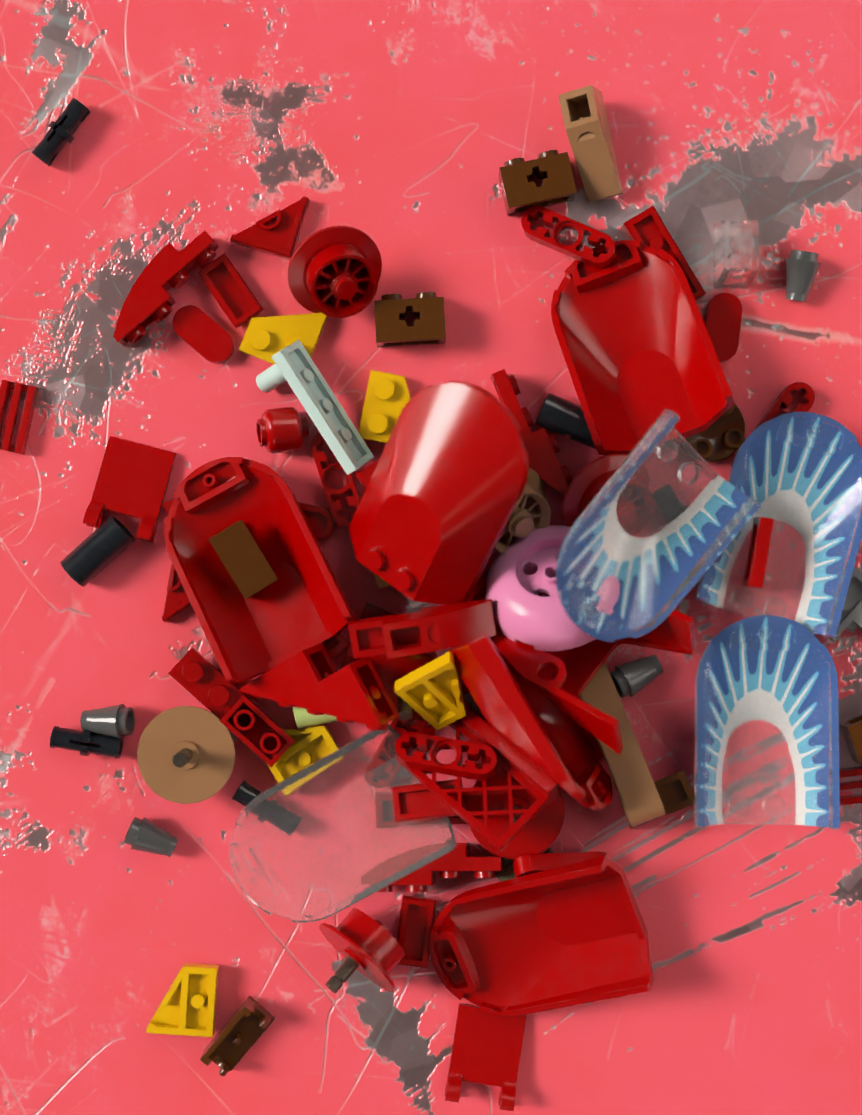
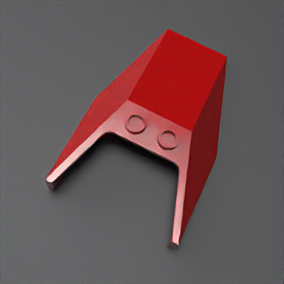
M489 569L477 582L470 598L466 602L486 600L485 583ZM669 606L651 625L634 635L621 639L596 638L587 644L568 650H535L533 645L518 640L515 643L510 640L497 627V634L490 637L499 654L526 683L618 755L623 750L619 720L580 700L579 696L613 650L620 644H631L692 655L696 650L694 619Z

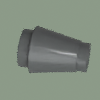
M791 250L790 258H786L787 293L785 299L806 302L807 295H809L821 264L817 262L818 253Z
M651 655L650 657L615 666V671L611 672L610 675L618 695L621 698L627 695L632 697L658 677V675L662 674L663 668L655 655Z
M124 704L84 710L81 714L80 724L83 731L86 729L93 733L123 738L125 735L133 733L135 714L131 707H126Z
M134 817L123 843L131 845L130 849L171 857L178 838L172 836L171 833L145 817L143 819Z

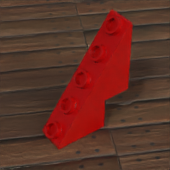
M323 643L298 652L239 689L240 692L250 694V698L255 700L270 699L277 701L278 705L282 707H300L307 709V713L312 715L327 714L335 716L337 721L343 723H362L366 725L367 729L374 731L386 730L388 722L400 717L369 657L350 663L337 671Z

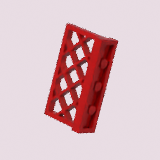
M465 705L466 716L452 722L449 726L456 731L457 740H460L461 735L468 742L485 744L495 751L498 763L497 770H502L507 775L508 786L487 787V780L482 781L483 787L462 788V778L457 777V788L442 789L437 785L436 773L403 767L495 849L501 852L546 804L550 806L559 796L558 784ZM430 724L422 733L436 736L438 730ZM412 744L410 749H405L407 756H412L414 751H419L417 744ZM481 756L482 764H476L477 769H482L484 764H489L486 763L485 756ZM426 774H432V780ZM512 780L515 781L518 785L512 786ZM508 793L509 810L488 811L487 794ZM512 793H529L536 801L529 809L513 810ZM483 795V811L468 812L462 807V796ZM451 796H458V802H456ZM509 817L510 829L500 839L488 830V818ZM513 817H520V818L514 823V818H513ZM477 819H484V825Z

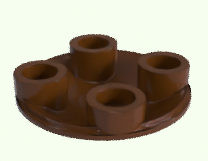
M734 404L705 431L679 441L687 453L698 460L718 462L727 459L739 449L745 440L743 415Z

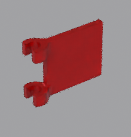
M109 436L92 499L83 518V524L97 529L103 523L105 510L139 518L142 520L136 537L142 541L154 543L159 515L177 454L164 449Z
M459 1003L445 1087V1101L459 1103L462 1081L501 1087L498 1105H500L499 1109L513 1112L527 1015L496 1016L479 1011V1006Z

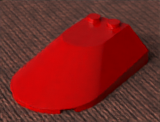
M614 241L615 258L607 267L595 268L575 260L565 270V277L558 289L554 290L551 317L598 454H630L665 410L668 425L645 450L644 453L705 431L735 403L697 303L679 263L663 249L659 248L657 250L653 247L642 245L641 241ZM605 244L600 245L598 248H593L594 257L598 258L601 253L607 254Z
M449 381L447 383L431 385L413 396L398 417L349 525V532L357 561L412 601L441 605L466 602L470 598L523 493L529 473L528 450H524L518 430L521 429L520 425L511 411L497 397L479 386L462 381Z
M225 457L198 467L180 483L173 494L175 498L170 507L169 515L165 517V544L172 564L228 683L235 684L263 675L304 649L320 643L324 645L348 627L350 620L356 619L293 491L277 472L257 461L244 459L243 457ZM241 519L278 577L277 581L247 599L242 595L208 540L213 535Z
M484 635L464 645L452 647L449 650L453 654L458 676H461L483 716L499 735L583 806L597 811L611 803V777L606 774L600 763L605 759L593 734L526 683L499 654L488 635Z
M606 855L465 891L451 899L442 908L430 933V957L442 983L459 1000L465 998L479 1006V1011L491 1015L520 1016L648 992L651 990L654 981L648 930L624 869Z

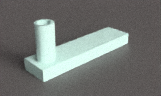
M297 340L271 356L275 364L256 377V384L259 389L269 393L287 381L347 475L374 457L301 341Z

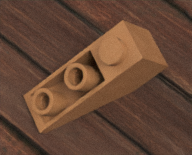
M589 85L558 95L566 133L588 201L592 203L623 194L602 91L593 85Z

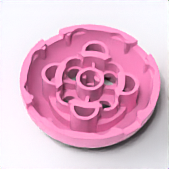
M551 525L547 528L535 529L527 536L516 537L511 540L504 554L500 552L497 554L489 568L485 583V598L492 599L496 627L515 643L518 640L533 645L535 650L562 651L582 646L597 638L579 629L569 619L558 597L556 587L557 561L564 539L572 527ZM613 576L605 578L596 591L594 605L597 612L605 613L612 609L616 603L618 582Z

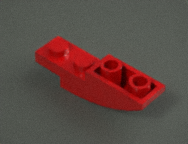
M206 230L180 252L169 242L145 267L132 286L117 319L113 337L118 343L124 347L128 343L130 345L136 344L146 335L147 331L145 329L154 321L159 323L167 318L173 311L171 306L176 303L168 291L171 288L176 290L183 286L189 280L190 276L188 274L198 265L204 267L216 256L214 251L219 247Z
M505 369L491 374V381L499 400L511 411L521 427L518 433L524 450H528L529 467L539 474L545 486L561 496L565 495L572 477L566 465L561 467L555 454L560 452L553 433L547 435L545 428L531 433L529 427L533 426L534 423L526 406L521 408L516 395L521 394L514 375L507 376Z
M492 599L423 607L420 612L350 620L348 623L354 659L387 655V659L428 653L464 645L484 635L491 637L497 634Z
M193 647L168 673L208 710L220 718V722L270 767L295 742L245 693L240 692L238 686L228 683L223 673L216 669Z
M470 842L430 846L408 852L377 867L362 878V885H372V892H393V885H406V892H427V885L436 884V871H440V878H461V871H475V878H496V871L504 870V858L499 856H470Z

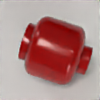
M294 407L267 409L263 412L261 419L256 421L259 445L261 447L265 446L267 451L272 454L297 451L303 444V438L309 436L306 417H300V414Z

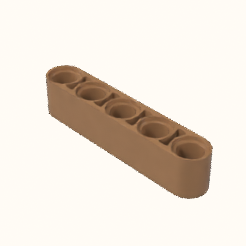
M604 662L580 694V699L619 720L623 747L620 755L598 738L596 739L632 827H635L666 814L607 665Z

